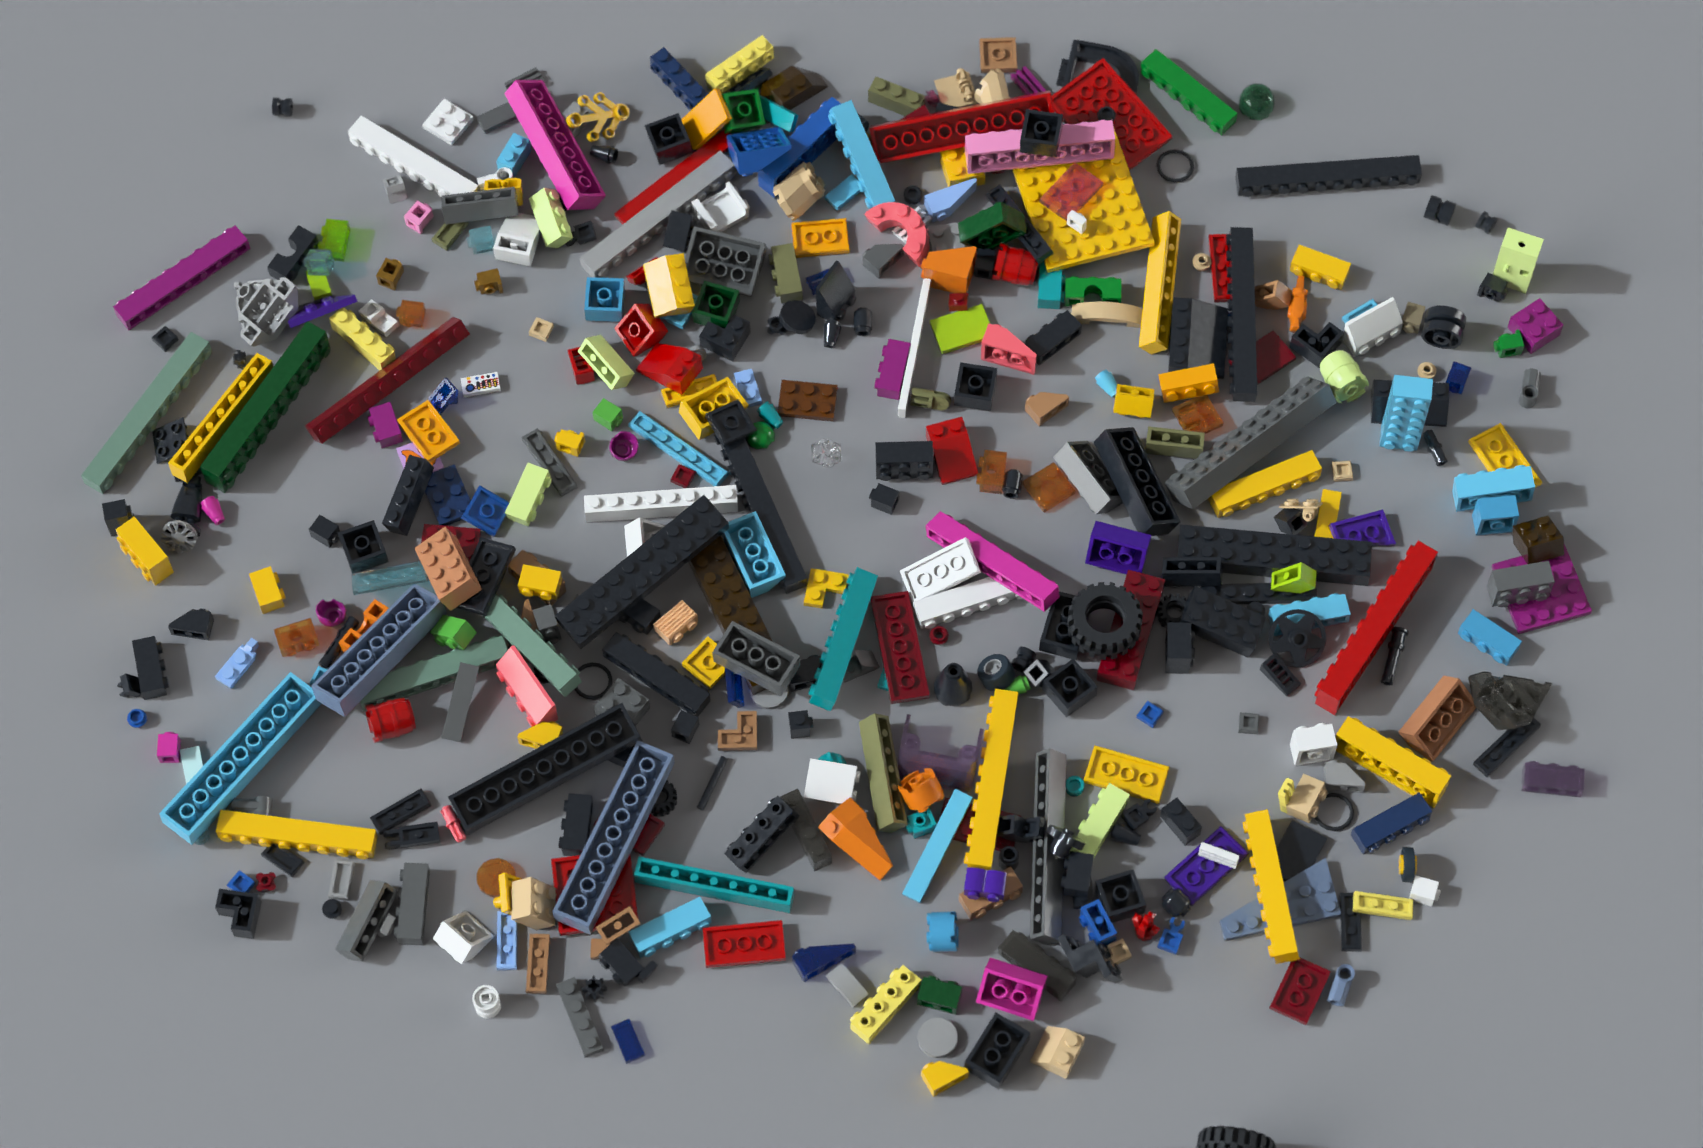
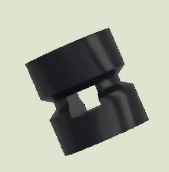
M1431 195L1424 218L1432 221L1438 219V223L1448 226L1456 203L1448 200L1442 202V198Z

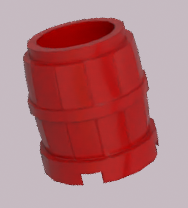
M1000 243L999 248H1003V250L998 252L993 272L997 273V275H993L992 279L998 281L1001 279L1014 285H1033L1038 263L1030 252L1023 248L1007 247V244Z
M399 698L387 700L376 705L365 706L370 733H374V738H372L374 743L382 742L383 739L397 738L416 729L413 710L408 699Z

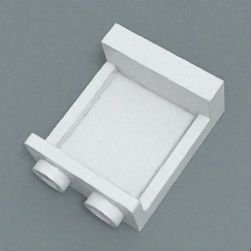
M730 182L726 183L724 190L702 202L696 199L691 202L693 213L704 228L721 233L749 217L750 206L748 202L740 197L738 188L735 185L732 186Z
M810 758L804 798L842 804L851 797L856 802L857 791L854 790L855 782L859 783L861 771H857V766Z

